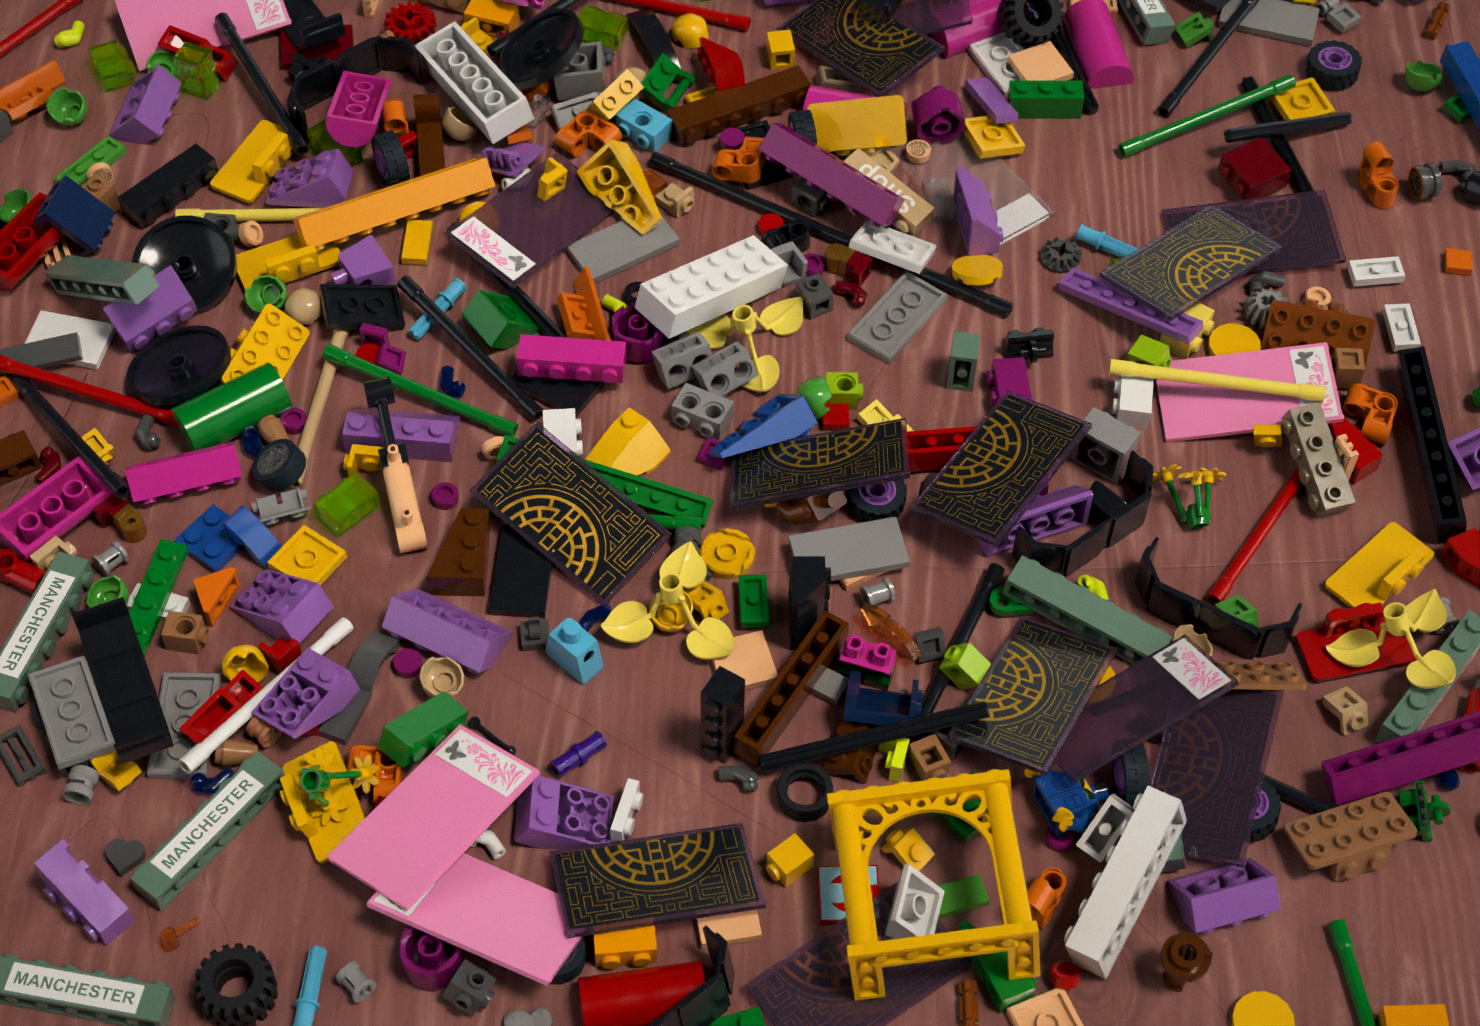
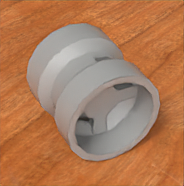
M74 765L68 776L70 782L65 785L62 796L71 803L88 805L92 801L94 795L92 789L94 786H97L100 774L91 767Z

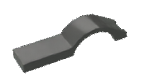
M375 629L360 644L348 668L360 690L341 712L322 723L319 729L321 737L347 745L372 699L375 679L382 663L392 652L396 654L402 639L384 635L381 633V630Z

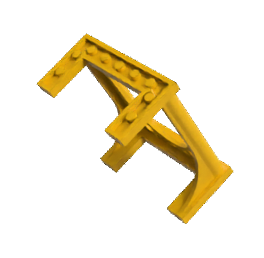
M992 769L977 774L962 773L947 778L932 777L925 781L917 782L902 781L895 785L880 787L873 785L865 789L838 790L835 793L827 794L835 850H838L850 945H847V953L855 1001L886 997L882 973L883 967L1006 951L1009 980L1040 976L1039 929L1037 920L1032 921L1012 811L1009 769ZM980 800L981 804L975 811L965 812L962 809L965 802ZM920 813L948 814L972 825L984 837L991 851L1004 925L878 941L868 868L870 854L878 838L897 821ZM879 814L883 820L878 825H872L863 819V815ZM864 831L872 833L871 836L864 839Z

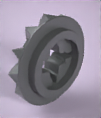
M1056 237L1054 241L1047 240L1046 244L1042 246L1041 260L1052 270L1069 271L1080 263L1081 249L1077 248L1076 242L1070 243L1068 238L1059 240ZM1060 250H1064L1065 253L1059 259L1058 253Z

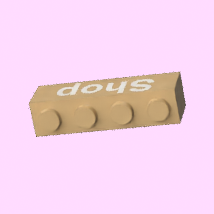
M857 148L844 160L845 163L905 199L892 222L897 231L915 237L931 221L935 208L861 149Z

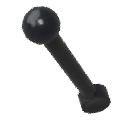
M472 717L469 720L471 729H478L503 750L515 755V747L512 745L508 746L481 725L478 717Z

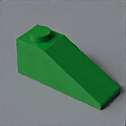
M964 920L960 922L958 931L975 929L976 927ZM1006 951L969 956L999 1013L1006 1011L1008 1007L1033 998L1037 986L1035 977L1009 980Z

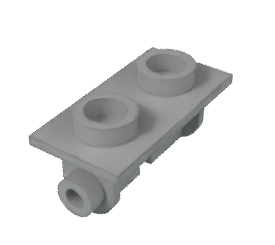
M298 487L280 492L283 502L278 504L275 494L256 498L255 502H251L253 512L260 513L256 517L264 525L276 523L279 521V517L289 515L290 518L303 516L306 514L305 510L311 509L309 502L303 503V500L308 499L306 489L300 490Z

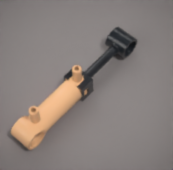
M385 377L365 381L363 385L368 408L375 407L378 410L386 448L378 449L400 554L428 548L406 445H396L388 409V405L395 403L391 378Z

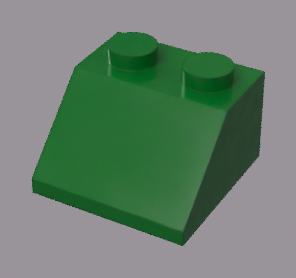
M478 290L462 312V315L468 321V326L478 332L483 338V343L491 349L500 348L508 350L519 343L520 334L534 335L540 330L508 295Z

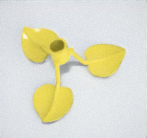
M802 297L776 302L765 308L760 318L756 312H753L750 306L739 305L733 310V318L729 319L727 315L723 314L687 330L690 335L700 332L712 350L724 346L726 335H732L736 327L739 333L747 336L753 359L752 362L758 374L757 377L751 379L747 385L742 387L758 393L766 392L777 383L780 368L776 359L771 355L757 358L751 333L756 328V322L764 330L769 331L772 329L773 333L779 336L795 333L803 323Z
M691 541L676 549L661 565L659 571L660 592L656 593L655 602L649 613L642 603L627 601L616 606L601 624L602 630L611 638L624 643H637L645 640L652 634L653 624L649 619L655 616L661 600L670 605L680 602L691 627L694 629L686 638L687 648L693 656L699 659L711 660L728 656L734 650L733 635L724 622L717 618L708 617L698 626L686 603L683 588L692 589L699 586L707 575L706 564Z
M1432 589L1419 596L1407 606L1398 602L1388 604L1383 610L1385 622L1380 624L1381 632L1378 640L1376 634L1370 630L1355 629L1343 634L1335 642L1326 646L1327 652L1336 661L1351 667H1363L1379 658L1380 653L1377 647L1383 644L1386 631L1396 637L1405 635L1417 659L1410 663L1406 669V676L1412 685L1424 689L1438 688L1452 683L1456 677L1455 664L1449 655L1439 650H1431L1422 657L1410 633V630L1415 632L1417 629L1424 633L1433 632L1446 623L1447 611L1436 589Z

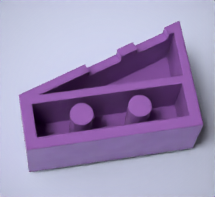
M61 839L34 862L46 887L43 889L44 894L54 904L59 901L64 906L62 910L73 922L79 920L84 925L82 927L83 931L93 941L99 939L107 946L134 922L133 916L125 903L103 880L100 882L87 870L89 866L83 859L79 862L72 856L69 844L64 839Z

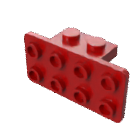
M1381 602L1374 604L1362 603L1357 607L1348 609H1333L1327 612L1322 627L1300 631L1296 635V642L1311 678L1315 682L1407 665L1417 659L1405 635L1396 637L1386 631L1383 644L1377 647L1380 653L1379 658L1369 665L1363 667L1347 666L1336 661L1327 652V645L1335 642L1343 634L1355 629L1370 630L1376 634L1378 640L1381 632L1380 624L1385 622L1384 608Z

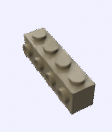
M1320 402L1289 409L1281 418L1283 433L1288 436L1290 441L1291 456L1297 461L1300 469L1299 478L1301 483L1306 486L1310 508L1315 511L1317 518L1348 510L1356 501Z

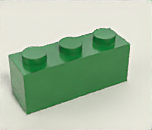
M1009 80L1007 101L1019 114L1018 119H1081L1084 103L1082 81Z
M443 691L384 725L378 748L404 768L413 761L421 760L425 754L436 749L459 725L466 727L465 722L469 711Z

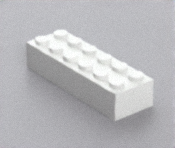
M455 21L415 45L420 53L422 66L492 144L534 119L527 98Z
M753 235L641 283L635 308L670 339L734 310L739 305H745L780 289L788 264Z
M1147 786L1144 794L1139 793L1133 805V810L1135 811L1131 819H1126L1122 824L1119 833L1121 838L1117 846L1113 845L1106 856L1107 865L1103 873L1098 872L1092 884V889L1094 890L1089 900L1084 899L1078 911L1080 917L1075 927H1069L1064 938L1065 947L1073 964L1104 979H1107L1187 822L1180 799L1150 786Z

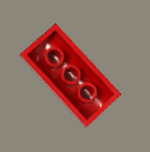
M41 192L0 230L1 290L10 291L65 236L64 233L49 222L42 227L33 222L47 196Z
M701 960L578 977L584 1026L650 1025L705 983Z

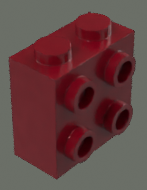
M1263 137L1222 154L1218 167L1220 177L1226 180L1233 188L1235 194L1240 196L1246 204L1286 187L1292 170Z

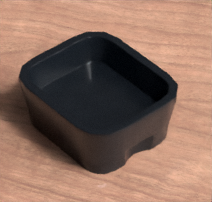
M1095 480L1089 489L1094 494L1089 514L1100 523L1128 505L1122 498L1099 481Z

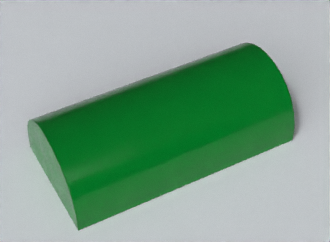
M267 362L170 410L191 451L226 443L257 428V423L265 416L275 415L277 418L283 413L292 410L293 406L280 375L272 364Z

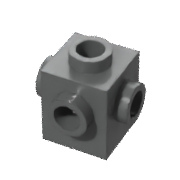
M465 959L448 984L442 997L453 1003L460 1011L474 1016L479 1006L485 1009L495 993L490 989L496 978L489 975L485 969L477 967Z

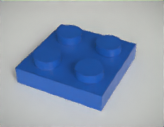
M214 504L174 539L177 543L186 544L189 549L188 555L213 573L220 571L245 548L244 545L236 543L222 524L230 515Z

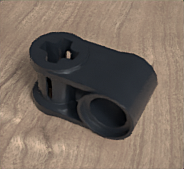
M803 219L793 220L783 226L767 231L762 236L761 242L769 249L793 241L800 252H805L810 247V225Z

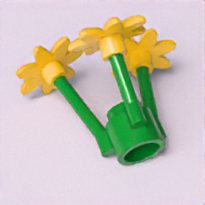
M1172 464L1167 469L1162 467L1160 472H1154L1153 482L1158 480L1159 483L1163 481L1164 485L1167 484L1180 513L1181 523H1187L1189 529H1198L1210 525L1211 486L1214 481L1222 482L1221 477H1226L1225 472H1218L1217 468L1208 470L1201 467L1199 471L1185 472L1177 476V478L1191 477V485H1194L1196 503L1188 505L1187 511H1185L1172 483L1174 481L1173 477L1176 475L1175 472L1180 471L1182 467ZM1200 484L1205 486L1204 503H1202Z
M318 747L315 757L309 753L304 754V758L309 765L301 768L300 783L303 790L309 792V799L319 806V808L312 812V817L322 816L321 823L323 826L328 824L331 817L335 821L340 822L341 816L337 810H345L349 807L347 803L339 802L344 795L342 790L332 796V792L328 788L331 780L355 778L353 788L356 789L362 785L365 793H369L370 783L373 785L379 784L377 777L372 774L378 772L380 766H371V755H366L364 762L360 757H355L354 760L357 768L350 769L348 772H339L337 767L330 765L335 758L334 753L324 757L323 749Z

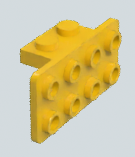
M901 95L813 103L807 107V110L811 111L814 119L817 145L828 152L836 151V156L851 155V150H856L857 148L861 149L864 153H875V148L905 145L907 142L904 98Z
M261 120L218 171L217 175L210 181L211 188L243 202L253 203L272 180L274 174L281 169L294 153L289 143L288 134H285L280 125L267 120Z
M296 234L236 254L237 274L245 290L251 286L254 278L267 274L278 277L283 283H287L338 266V255L341 252L334 241L325 243L326 247L318 251L314 244L302 248Z
M266 304L254 324L248 330L243 328L236 337L235 342L238 345L235 349L230 348L231 360L227 370L220 378V382L222 384L267 362L272 364L283 380L309 337L310 331L272 304Z
M1390 522L1326 580L1325 587L1350 608L1357 607L1362 603L1374 604L1381 602L1383 605L1394 594L1397 596L1411 578L1416 579L1420 575L1424 566L1433 559L1434 551L1396 522Z
M330 741L319 746L323 749L324 757L331 753L335 754V758L330 765L337 767L339 772H347L335 742ZM317 748L307 753L315 757ZM303 754L283 765L282 770L285 776L280 778L283 789L280 790V795L287 807L290 806L293 814L289 815V819L296 831L301 830L309 839L316 860L319 863H326L329 861L327 856L366 817L350 778L333 779L328 787L332 792V796L342 790L344 795L339 802L349 805L345 810H337L341 816V821L337 822L331 817L328 824L323 826L321 823L322 816L312 817V812L319 808V806L309 799V792L303 790L300 783L301 768L309 765Z

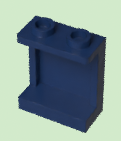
M65 175L53 184L33 222L39 227L49 222L83 247L80 255L85 257L91 252L95 254L103 244L101 238L112 228L113 222L111 220L116 212Z
M850 670L843 720L886 725L921 716L923 690H918L919 680L913 679L910 694L860 688L862 672Z

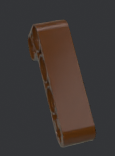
M438 93L413 95L420 176L445 168Z

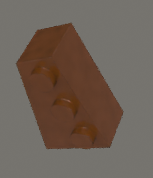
M489 508L460 509L426 577L429 594L438 596H485L491 533Z

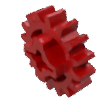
M408 1L405 6L402 3H398L399 8L391 7V13L385 14V30H391L395 37L409 38L413 43L416 41L419 43L423 38H428L430 34L435 33V27H437L434 11H429L428 5L421 7L420 2L412 5L411 1Z

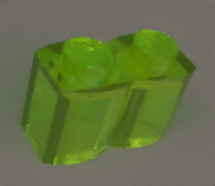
M583 6L578 16L584 26L582 42L601 41L603 45L613 50H619L628 31V18L620 13L605 12L593 6Z
M114 39L88 48L91 62L106 92L134 83L133 75L137 74L132 61H127L128 54L124 45L119 46L117 40Z

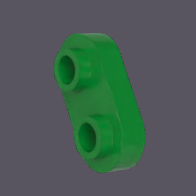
M998 587L990 594L989 608L997 616L1006 617L1037 613L1033 611V608L1022 605L1019 601L1002 594L1004 587ZM1004 602L1007 606H1000L998 603Z

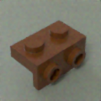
M838 720L833 737L873 728L874 726L868 723ZM879 744L826 757L823 769L828 775H854L859 783H866L872 770L873 759Z

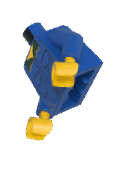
M1025 759L1021 762V765L1026 767L1024 770L1026 777L1031 778L1034 776L1035 778L1033 799L1049 826H1051L1056 838L1063 837L1072 831L1083 834L1098 813L1099 801L1109 797L1106 784L1099 782L1089 785L1083 773L1079 771L1069 773L1054 771Z

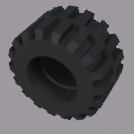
M1002 0L1003 4L999 6L998 11L1002 12V14L998 16V21L1003 23L1000 26L1001 30L1007 31L1005 36L1008 39L1014 38L1013 43H1022V46L1026 47L1037 45L1056 35L1058 28L1062 27L1063 24L1060 19L1064 18L1065 12L1061 11V8L1064 7L1063 2L1059 3V0ZM1025 2L1032 4L1037 9L1039 14L1037 26L1030 24L1026 20L1023 12Z
M235 943L234 948H230L229 944L223 945V950L220 952L214 949L210 952L211 958L209 960L204 958L200 962L202 969H197L195 973L197 981H194V989L204 1015L207 1019H211L212 1024L215 1026L220 1024L222 1026H244L247 1024L256 1026L257 1019L260 1018L263 1021L268 1017L266 1010H273L275 1006L273 999H277L278 996L276 988L278 985L269 960H266L265 954L262 951L256 952L255 947L248 945L245 949L242 943ZM246 977L253 980L249 989L239 996L226 997L220 994L222 987L233 978Z

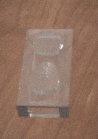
M947 176L922 179V190L926 202L935 208L931 218L932 222L939 223L957 220L958 211Z

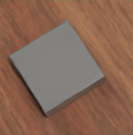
M826 668L812 688V694L837 706L847 691L849 678Z

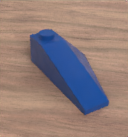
M778 394L753 412L755 418L743 421L739 425L741 431L727 435L708 453L711 457L725 458L796 437L801 438L811 432L810 428L818 422L803 395Z

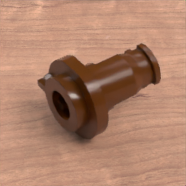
M1177 933L1170 936L1163 944L1160 960L1166 972H1163L1162 978L1164 984L1170 990L1182 992L1186 981H1197L1208 972L1213 952H1210L1208 945L1201 938L1190 933Z

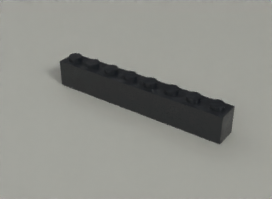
M1425 347L1398 350L1397 370L1437 542H1447L1449 538L1466 532L1467 520Z

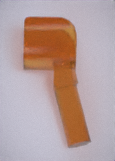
M195 917L176 929L172 927L163 929L160 935L163 950L169 952L180 946L178 937L200 924L198 918Z

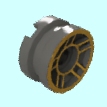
M1433 162L1425 163L1423 166H1412L1408 171L1409 190L1416 200L1440 195L1438 190H1442V176L1438 166Z

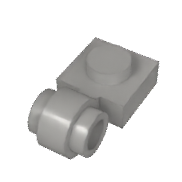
M1318 0L1316 8H1320L1319 15L1327 16V20L1341 33L1360 24L1362 16L1347 3L1339 6V0Z

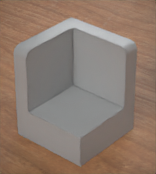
M793 241L770 249L788 264L782 286L798 282L806 276L808 261Z

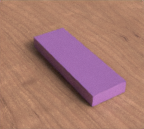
M988 77L966 79L965 88L995 124L1017 122L1019 114Z

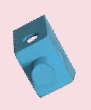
M566 618L549 633L546 654L583 686L604 668L597 640L582 628L577 621H574L572 618Z

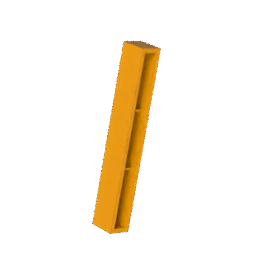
M476 157L294 217L292 220L301 247L314 244L318 251L326 247L325 243L334 241L335 244L349 240V235L358 233V236L373 232L372 228L379 225L382 228L395 225L396 219L405 217V220L413 219L420 216V211L428 209V212L437 211L443 208L442 204L450 201L451 204L466 201L465 196L474 194V197L489 193V188L495 187L487 157Z

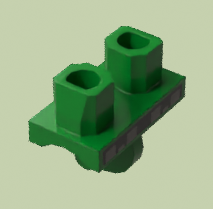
M1423 780L1414 781L1415 789L1399 792L1401 808L1403 811L1418 809V815L1408 817L1417 829L1416 836L1422 835L1423 842L1433 841L1430 818H1434V824L1436 825L1443 824V817L1451 812L1450 805L1447 802L1440 801L1439 795H1432L1431 802L1428 803Z

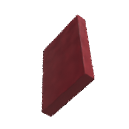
M352 24L344 25L346 34L341 38L299 53L284 30H280L282 70H289L294 65L292 56L296 53L307 59H316L322 55L332 60L340 56L342 52L354 46Z

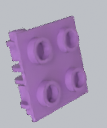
M520 142L508 144L504 149L486 147L482 150L481 156L487 157L491 173L515 177L520 175L523 169L531 162L537 160L547 147Z

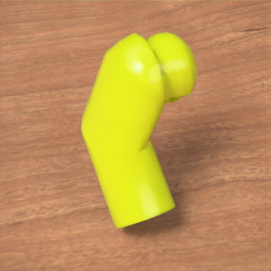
M74 21L71 30L62 31L55 36V44L60 48L77 45L81 40L85 24L81 21Z
M608 294L603 297L601 302L602 306L613 312H616L622 306L624 308L627 307L624 302Z
M1086 574L1078 578V586L1086 587L1091 593L1102 599L1109 600L1105 584L1102 581Z

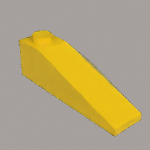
M610 139L576 171L590 193L598 196L605 202L606 206L620 214L622 219L642 235H646L662 220L641 166L627 143Z
M629 407L611 424L585 459L638 476L644 472L648 474L654 471L671 454V450L652 423Z

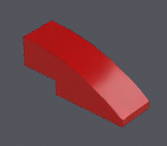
M171 25L167 27L157 44L160 48L172 53L174 56H181L182 61L225 82H227L238 64V61L231 52L211 45L205 38Z
M242 669L224 688L220 687L179 728L180 731L195 744L201 743L264 687Z

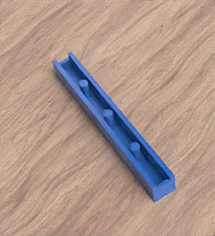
M1469 41L1446 45L1439 61L1480 130V60Z

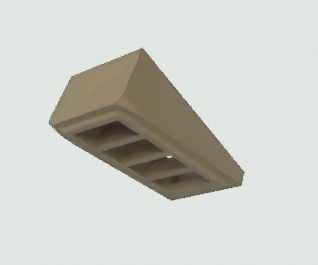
M819 66L814 78L816 86L848 92H864L868 89L865 81L844 68Z

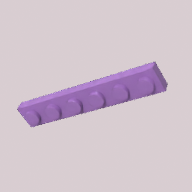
M1074 267L1058 282L1059 290L1188 345L1204 329L1202 320L1177 310L1168 312L1144 296Z

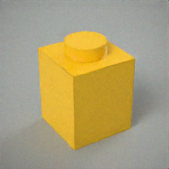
M791 30L767 32L766 51L771 70L794 67L795 47Z
M794 833L767 853L766 870L774 881L777 882L779 880L786 888L813 868L814 853Z

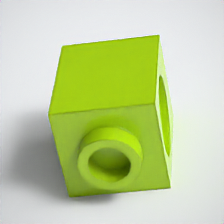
M1142 334L1128 352L1129 361L1138 364L1170 368L1172 362L1169 345Z
M826 372L825 381L828 383L832 395L826 403H849V410H857L858 399H863V383H858V372Z
M968 642L949 647L944 653V660L939 669L963 690L980 686L991 663Z

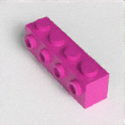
M520 334L517 353L518 376L607 383L624 382L626 342Z
M234 441L125 467L133 502L140 501V505L157 501L156 497L167 495L168 498L178 497L184 494L183 490L194 488L195 492L211 488L210 484L221 482L222 485L232 484L238 481L237 477L242 476Z

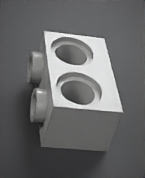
M700 332L651 351L658 377L667 389L680 386L684 382L696 378L692 366L712 355L709 343Z
M738 341L692 366L701 389L721 397H725L728 392L737 387L747 385L751 379L758 376L748 350ZM740 363L739 368L734 370L735 366ZM718 376L716 381L711 383L712 379Z
M685 383L671 405L672 422L680 427L690 428L700 432L703 436L712 437L717 440L721 439L734 414V401Z

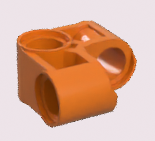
M391 98L382 109L383 131L393 130L399 138L409 132L408 122L406 121L404 103L398 98Z
M584 110L579 112L576 117L558 131L555 137V144L571 155L578 157L588 146L597 152L610 139L620 141L622 133L617 126L604 120L593 111Z
M746 136L740 150L722 149L718 151L712 167V175L721 181L757 182L761 178L767 160L764 157L765 153L759 150L764 138Z
M1375 141L1367 145L1363 150L1362 160L1357 171V179L1360 187L1364 189L1376 207L1389 209L1394 205L1399 188L1398 180L1391 173L1395 160L1382 142Z
M1352 384L1348 389L1342 408L1347 414L1365 421L1361 433L1368 440L1382 445L1386 444L1398 406L1396 397L1364 384Z
M352 746L349 748L347 772L350 769L357 768L354 760L355 757H360L364 762L366 755H371V766H380L379 771L372 774L379 780V784L373 786L374 799L371 801L372 804H376L378 795L387 797L404 780L405 767H401L380 750L378 746ZM389 762H395L392 766H385Z
M1058 868L1045 869L1039 877L1034 879L1027 890L1032 921L1037 920L1038 927L1044 929L1065 893L1066 877ZM1048 882L1056 883L1059 888L1054 890Z

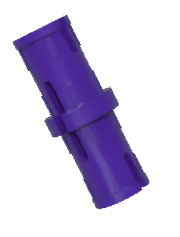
M599 731L594 732L582 742L569 746L568 751L549 763L551 770L558 778H561L578 765L583 766L592 755L606 748V740Z

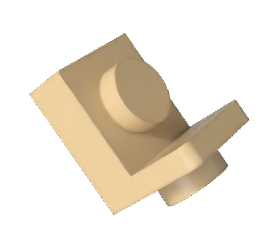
M671 183L655 196V203L676 218L690 211L695 202L694 189L691 186L682 190L674 183Z
M55 535L29 557L34 566L47 571L58 551L74 556L78 552L69 541L63 542Z
M1348 686L1323 696V706L1340 719L1341 733L1348 735L1368 726L1367 702Z

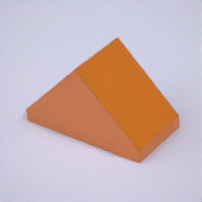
M233 567L193 579L207 624L212 628L241 584L237 569Z

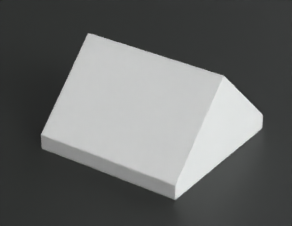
M904 864L900 874L885 932L886 936L896 939L935 934L944 896L943 889L910 864Z

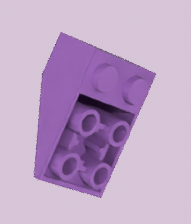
M338 148L331 151H323L317 157L309 160L303 159L290 168L279 169L274 174L266 203L267 205L328 207L346 199L354 170Z
M265 569L258 574L255 581L245 591L240 593L237 600L230 606L232 611L276 639L281 637L289 643L295 638L299 641V644L334 608L319 583L270 569Z
M307 647L251 713L293 739H296L341 712L358 693L360 688L349 670Z
M538 776L518 796L514 842L540 849L588 850L611 846L610 829L612 826L614 796Z

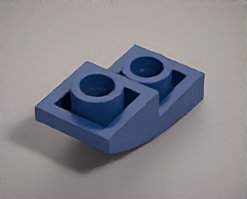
M241 505L222 523L236 543L244 545L259 566L265 567L268 564L267 562L282 547L266 526L244 505Z

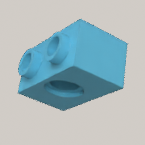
M635 98L629 101L615 115L616 126L622 133V137L630 139L641 148L647 149L652 153L657 152L673 137L672 119Z

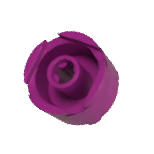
M935 86L931 91L912 101V115L920 140H924L928 144H933V141H941V144H945L955 140L963 133L965 118L960 99L956 93L945 90L943 86Z
M633 302L632 306L626 308L624 306L620 307L612 319L613 341L626 342V360L643 364L652 363L654 359L651 351L665 345L663 342L665 335L635 308L636 302Z
M408 926L401 935L399 954L403 971L408 980L429 992H435L447 986L464 961L463 949L412 926Z

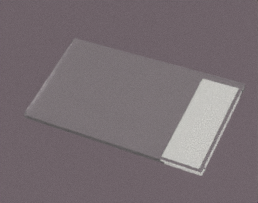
M917 132L907 137L905 145L889 146L891 151L900 160L898 167L959 230V223L952 204L955 169L957 166L963 167L984 182L986 191H990L992 197L991 207L997 211V226L1002 227L1003 242H1000L999 245L1055 215V212L999 156L980 159L964 133L949 143L942 144L941 140L933 141V144H929L931 147L929 160L920 164L913 163L906 157L907 144L912 140L919 139Z

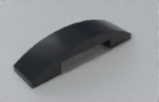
M646 8L626 14L633 32L638 33L651 57V66L664 53L680 67L672 43L662 23L651 9Z

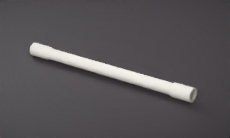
M342 617L310 649L323 655L353 631V625L348 619ZM294 662L206 739L196 744L180 758L178 764L182 770L188 774L192 773L209 758L215 749L254 716L251 713Z

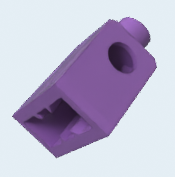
M372 235L367 236L338 255L340 270L329 274L332 284H396L394 267Z

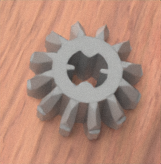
M1262 287L1257 291H1251L1244 304L1245 319L1251 320V326L1259 325L1262 330L1266 326L1271 302L1274 300L1287 302V298L1282 297L1281 291L1275 293L1271 287L1267 291Z

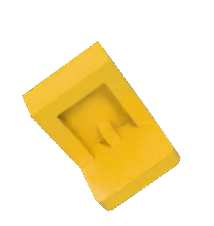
M1254 425L1255 446H1282V426Z
M96 428L82 436V439L107 465L114 460L113 457L116 455L114 447L106 442Z
M116 751L89 760L93 768L99 772L101 780L118 791L131 784L134 778L142 772L133 761L121 764Z
M913 827L905 829L896 828L886 837L888 842L881 848L884 853L892 852L903 866L904 864H910L918 871L935 855Z

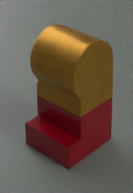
M833 243L826 247L824 256L825 269L833 274L839 273L841 276L850 279V283H855L861 287L871 274L872 258L838 243Z
M111 494L93 508L97 523L103 528H106L109 524L113 525L122 532L123 538L127 542L138 543L146 537L147 529L144 525L143 516L123 499H118Z

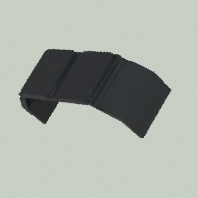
M283 0L292 25L282 29L299 53L339 39L346 34L341 13L325 18L313 0Z
M380 35L371 37L345 50L340 56L332 60L328 59L299 74L294 79V87L291 86L287 104L290 119L297 130L300 131L307 144L311 142L305 110L334 96L343 71L371 76L382 70L409 73L421 86L423 84L420 53L417 51L414 43L409 38L389 36L384 38Z
M1134 450L1131 451L1123 481L1139 498L1069 545L1036 542L1021 526H1018L1012 556L1017 560V563L1023 555L1028 559L1036 560L1041 566L1054 573H1060L1063 576L1071 575L1096 558L1103 549L1108 546L1112 547L1144 524L1152 495L1153 466L1145 458H1141Z
M1155 537L1151 546L1148 545L1140 560L1135 585L1142 601H1146L1147 611L1151 615L1176 627L1188 624L1193 625L1195 633H1205L1210 643L1244 659L1249 658L1253 660L1256 656L1269 657L1285 652L1300 618L1299 613L1303 604L1298 603L1289 621L1258 628L1160 582L1153 566L1160 538Z
M124 597L73 613L72 617L100 694L120 763L124 764L174 746Z
M706 925L703 927L710 960L717 966L716 974L648 1026H709L728 1010V1007L731 1006L729 994L732 996L735 972L728 943L719 933H714Z

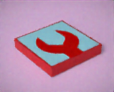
M840 865L817 866L820 926L847 925ZM869 865V879L874 907L880 903L878 865ZM880 906L874 909L875 921H881Z

